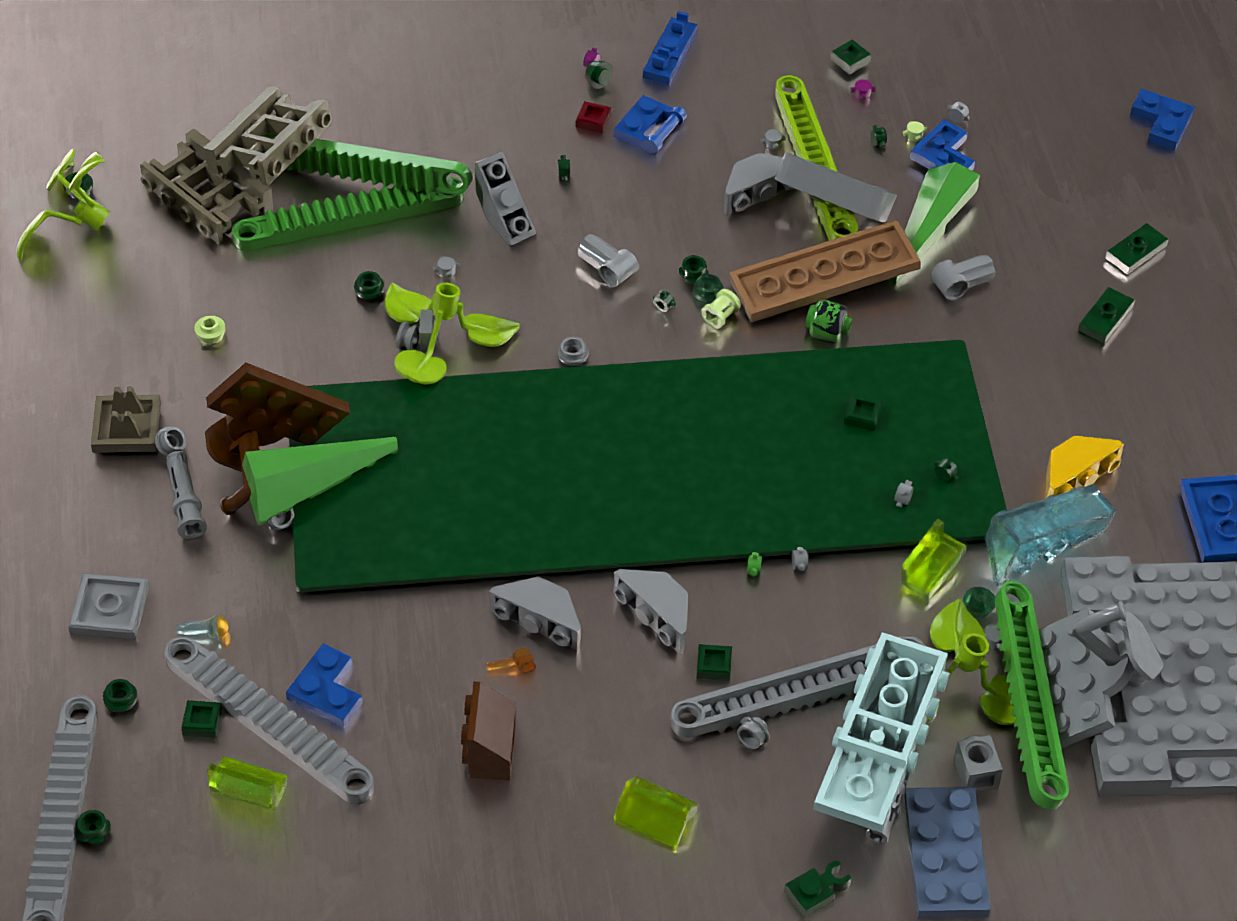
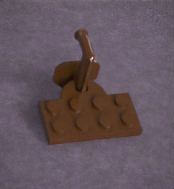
M245 362L206 397L207 408L226 415L206 429L207 451L215 462L240 471L243 476L244 486L231 497L226 496L221 500V510L226 515H233L236 510L250 500L251 491L242 466L245 452L260 450L259 446L276 443L284 437L305 445H313L350 414L349 403Z

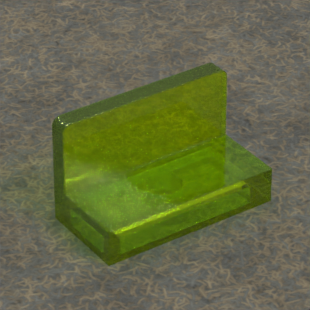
M940 519L935 521L901 566L902 584L927 600L931 599L966 553V545L944 533V522Z
M225 756L222 757L218 766L209 764L206 770L211 792L273 811L276 810L288 785V776Z
M636 776L626 782L613 818L625 826L675 847L679 844L686 822L695 817L699 803Z

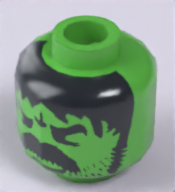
M820 300L816 305L810 306L805 328L809 329L810 335L813 338L837 343L842 335L848 336L852 325V318L847 317L848 310L845 305Z

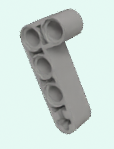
M785 152L775 177L776 181L881 222H887L897 196L895 193L864 183L788 152Z

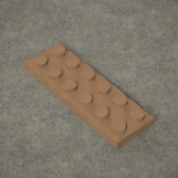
M894 220L731 271L729 276L730 282L750 321L754 322L921 269V260L898 220Z

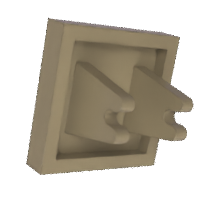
M128 386L125 393L121 392L120 387H114L113 395L96 396L91 437L92 453L156 452L155 436L159 429L160 395H136L133 387Z

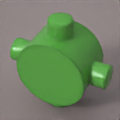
M753 552L748 557L747 575L753 577L756 575L760 576L762 556H759L757 552Z

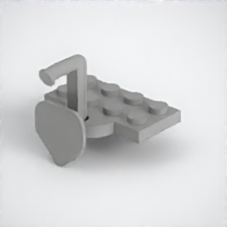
M1119 601L1117 605L1110 606L1096 613L1086 608L1038 629L1061 749L1115 727L1110 697L1121 691L1129 682L1131 676H1143L1146 680L1150 681L1163 669V662L1143 623L1132 613L1126 612L1122 601ZM1121 620L1125 640H1122L1116 634L1103 632L1100 628Z

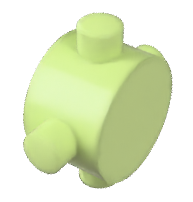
M910 121L907 125V130L903 131V136H906L910 141L920 142L923 138V133L927 132V127H924L920 122Z

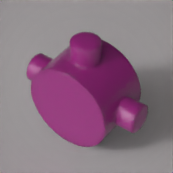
M592 48V50L586 52L583 66L588 67L592 62L600 61L601 55L597 53V48Z
M861 79L855 83V87H851L850 91L854 93L856 98L866 100L871 96V92H875V86H872L869 81Z

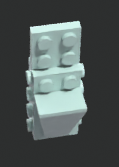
M883 632L881 633L876 648L870 647L864 665V667H867L865 674L860 673L854 688V693H856L854 701L849 700L843 714V720H846L843 728L838 726L834 734L832 747H835L836 750L815 799L813 810L882 832L900 784H902L904 779L908 780L910 773H913L919 753L914 751L917 744L924 745L929 731V726L925 725L927 718L934 719L940 699L935 698L938 691L944 693L950 673L944 670L948 653Z

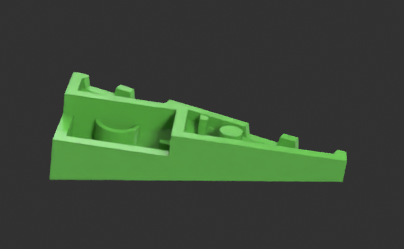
M957 162L935 167L927 171L905 229V234L919 259L945 233L946 224L977 192L980 174ZM906 274L890 278L888 281L897 284Z
M388 437L245 452L242 466L251 491L250 502L258 526L264 525L270 518L281 512H288L297 503L307 498L312 499L349 479L358 470L373 466L382 457L390 453L392 455L397 453V438Z

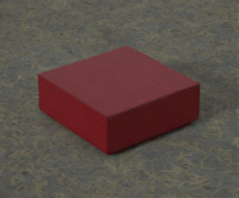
M584 101L575 120V127L603 134L611 117L612 107Z

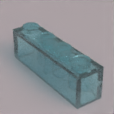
M1091 484L1082 488H1073L1069 492L1056 496L1050 495L1034 503H1025L1018 508L998 512L991 519V525L985 536L994 583L998 587L1008 580L1007 575L1015 571L1022 575L1031 570L1032 566L1030 564L1044 557L1048 562L1056 558L1067 545L1074 549L1106 533L1117 510L1095 485Z

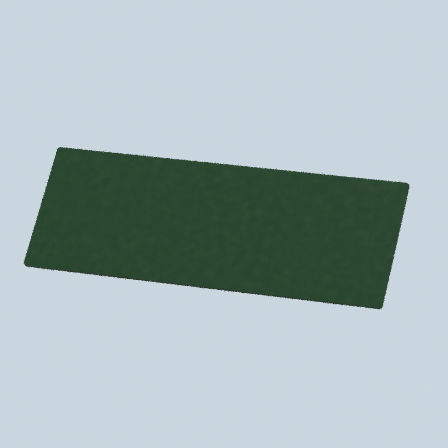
M963 340L444 376L438 382L431 384H420L409 379L307 386L348 402L350 414L313 445L396 437L398 450L393 455L390 453L377 460L373 466L358 470L349 479L312 499L307 498L293 506L296 589L299 592L748 558L753 552L759 553V556L762 557L791 555L792 551L797 550L798 547H802L807 553L998 539L1008 538L1012 531L966 344ZM852 394L883 401L875 431L844 424ZM289 439V447L308 446ZM937 459L940 462L943 459L951 460L957 467L956 475L958 479L956 481L951 479L948 482L940 480L934 472L936 467L934 462ZM906 480L912 482L911 486L914 487L912 497L908 505L903 504L902 508L897 507V501H894L896 491L900 483L905 484Z

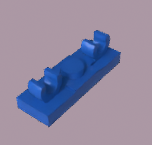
M678 11L677 19L671 17L643 69V78L667 85L670 84L697 32V24L688 22V13Z

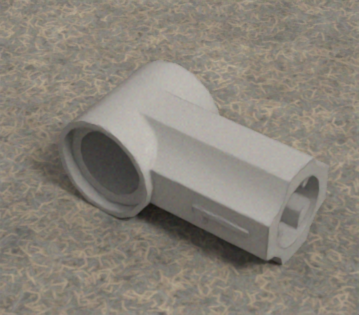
M587 235L578 247V256L598 269L601 278L611 287H617L639 270V263L629 250L622 249L618 251L596 235Z
M987 254L954 264L951 260L942 261L932 269L930 276L947 300H955L965 294L969 287L994 279L996 271L992 259Z

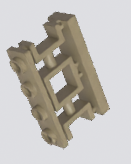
M268 86L203 148L209 173L219 175L223 171L228 172L237 164L249 167L252 179L257 180L261 176L262 184L269 186L332 124V114L328 100H313L306 108L292 105L290 94H284L281 97L279 87ZM268 133L278 134L274 139L265 138Z
M195 128L185 134V144L182 141L177 144L179 156L163 166L153 159L150 161V164L146 161L140 164L142 174L140 179L145 189L149 192L153 191L166 206L173 207L186 222L194 224L205 237H210L217 244L223 241L224 232L226 234L232 232L231 218L244 209L254 216L260 214L259 211L265 215L268 210L273 209L271 188L263 185L259 178L257 180L252 179L250 171L245 167L236 164L228 172L223 171L219 175L209 173L203 148L210 140ZM196 161H197L200 165H198L197 167H195V168H193V169L191 170L190 168H191L192 166L196 165ZM179 175L181 176L178 179H176L174 183L171 182V180ZM206 179L217 186L203 196L192 189ZM234 191L238 193V195L232 198L231 200L228 199L230 196L234 194ZM218 205L219 208L212 211L213 214H211L209 210Z

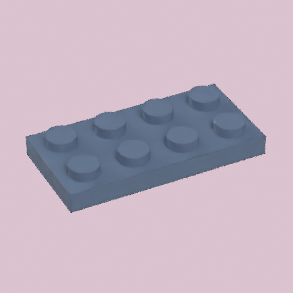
M975 787L905 788L904 800L917 918L989 917L991 909Z

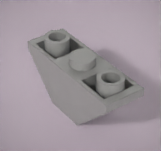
M503 151L476 162V194L489 223L509 246L537 234Z
M757 153L734 163L725 189L723 212L726 216L794 189L775 180L783 157Z
M619 569L614 572L613 591L618 601L622 604H627L636 612L638 619L644 625L652 627L665 645H671L679 654L685 651L688 592L667 572Z
M540 577L492 587L489 592L490 612L494 613L498 618L510 620L523 626L531 633H539L552 639L560 646H567L578 651L581 640V626L567 589Z

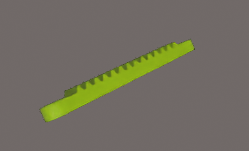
M793 75L780 77L776 82L775 98L781 111V119L784 120V127H787V135H790V143H793V151L796 152V156L837 171L803 81ZM794 88L796 91L793 93H788L783 91L782 89ZM811 195V200H814V208H817V216L820 217V224L823 225L829 241L846 236L836 232L840 228L849 230L851 232L849 234L858 232V223L853 211Z

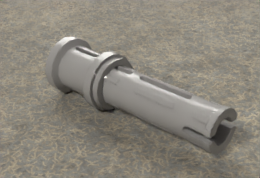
M175 451L166 457L175 496L172 509L179 520L177 525L179 536L185 539H195L205 533L207 524L200 513L202 503L194 495L187 457L185 453L181 455L180 451Z

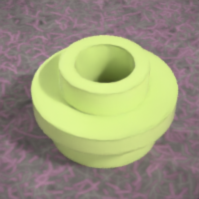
M205 316L196 322L194 330L201 342L215 344L223 338L226 327L221 318Z

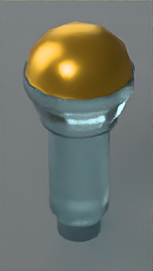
M215 615L206 619V621L177 624L176 631L177 634H183L184 636L207 634V636L217 639L226 635L229 626L223 616Z

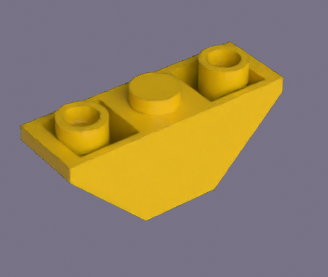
M1074 435L1052 449L1047 467L1045 505L1051 509L1060 502L1065 503L1083 487L1089 488L1092 486L1097 478L1106 472L1112 473L1121 464L1124 444L1120 440Z

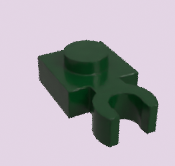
M839 861L829 863L825 873L821 875L815 868H812L785 884L784 892L804 918L833 902L835 897L833 891H844L850 886L851 876L849 874L843 878L833 876V874L840 871L841 863Z

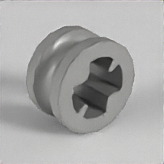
M402 322L396 337V347L398 349L407 347V350H415L419 341L420 326L413 325L410 327L408 322Z

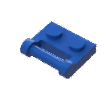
M642 95L614 127L613 137L651 154H656L661 149L662 142L676 125H681L685 121L687 113L680 106L672 108ZM662 119L666 120L654 135H649Z

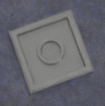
M83 573L68 626L70 634L136 640L150 586L149 580Z

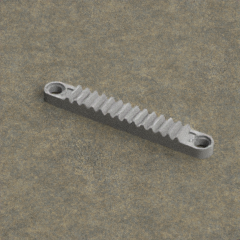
M181 636L168 642L164 653L167 666L172 672L212 702L221 703L224 711L343 800L351 804H360L371 798L374 792L372 773L368 768L351 757L344 747L339 748L333 739L331 741L328 740L324 732L320 734L313 724L311 726L308 725L305 718H299L293 709L289 711L283 702L281 704L278 703L275 696H269L263 687L259 689L255 681L252 680L250 682L244 673L239 674L234 666H228L226 660H220L214 651L209 652L189 637ZM179 650L191 652V656L186 660L181 661L173 658V655ZM352 779H362L366 783L364 788L357 791L347 787L348 782Z
M900 637L902 639L925 646L923 642L917 639L916 637ZM876 645L682 700L672 707L671 728L677 735L686 738L716 730L721 733L729 726L733 729L737 728L744 717H758L763 720L765 716L769 715L773 718L778 712L787 714L791 708L800 710L805 704L811 707L816 701L824 703L829 697L838 699L843 693L848 696L853 692L859 674H865L867 667H864L868 651L870 647L876 648ZM684 713H691L696 716L697 721L692 724H684L680 722L678 717Z
M86 696L71 697L61 708L58 729L55 731L56 740L53 742V753H51L49 777L46 780L47 789L44 791L45 800L42 802L38 838L35 840L36 849L33 851L31 876L28 878L29 888L26 889L27 899L23 921H63L77 843V821L82 814L98 721L96 706L93 700ZM77 709H85L89 712L82 720L70 718L71 713Z

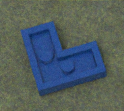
M1141 89L1132 105L1130 114L1155 123L1149 133L1148 142L1175 150L1194 114L1195 106Z
M945 119L926 135L910 153V159L928 169L957 162L970 170H974L975 160L957 151L966 141L968 132Z
M323 643L287 689V700L341 727H345L363 703L362 695L338 684L352 666V657Z

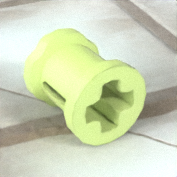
M728 289L720 290L717 293V298L711 304H706L701 309V315L705 322L715 329H720L725 324V319L731 313L738 312L741 308L739 298Z

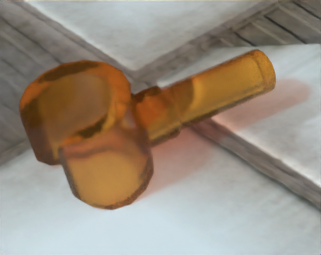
M519 648L513 653L512 657L486 663L488 671L517 666L521 674H527L536 669L534 658L526 648Z

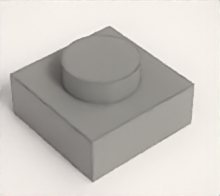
M420 310L419 337L420 352L426 353L434 328L433 310ZM439 331L436 341H439Z

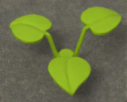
M74 149L67 153L61 165L55 169L46 190L50 191L56 181L59 180L68 189V195L72 192L80 200L73 210L78 215L74 217L49 209L40 213L28 225L17 246V258L22 261L24 246L33 232L48 217L52 216L68 220L79 226L84 222L96 231L103 224L110 211L90 198L81 188L82 177L100 163L105 162L97 151L85 160L71 184L64 178V171L75 166Z
M392 282L385 297L387 314L398 322L416 323L420 319V310H433V315L436 317L426 354L417 350H405L398 353L394 360L395 370L402 377L420 384L438 382L446 373V362L443 359L432 357L441 320H450L457 313L461 328L468 330L467 337L477 344L489 347H496L506 343L519 330L520 323L477 313L466 315L464 318V304L459 302L460 289L452 283L438 284L431 300L419 293L403 289Z
M959 598L944 607L935 617L930 627V638L939 650L943 652L955 651V659L946 670L950 675L957 667L965 672L980 669L981 686L986 690L979 698V704L983 713L998 724L1014 725L1016 717L1012 716L1014 706L1010 705L1012 695L1008 694L1010 684L1006 683L1007 676L995 675L990 683H988L987 667L989 663L984 659L989 651V643L985 638L982 626L971 615Z

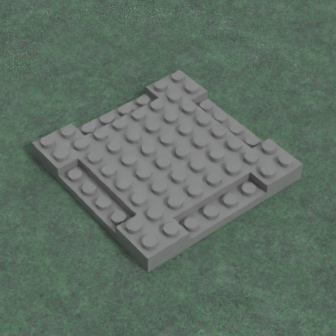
M1129 556L1064 557L1060 575L1067 615L1070 616L1086 608L1096 613L1110 606L1117 605L1119 601H1122L1126 612L1132 613L1143 623L1163 662V669L1154 679L1148 681L1143 676H1131L1124 688L1110 697L1115 727L1089 737L1099 797L1237 793V562L1131 564ZM1121 620L1100 628L1103 632L1116 634L1122 640H1125Z

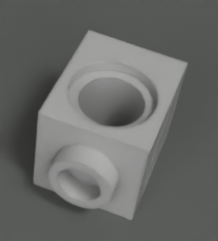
M991 735L982 737L969 736L957 741L954 762L962 786L975 787V792L998 789L1003 768Z

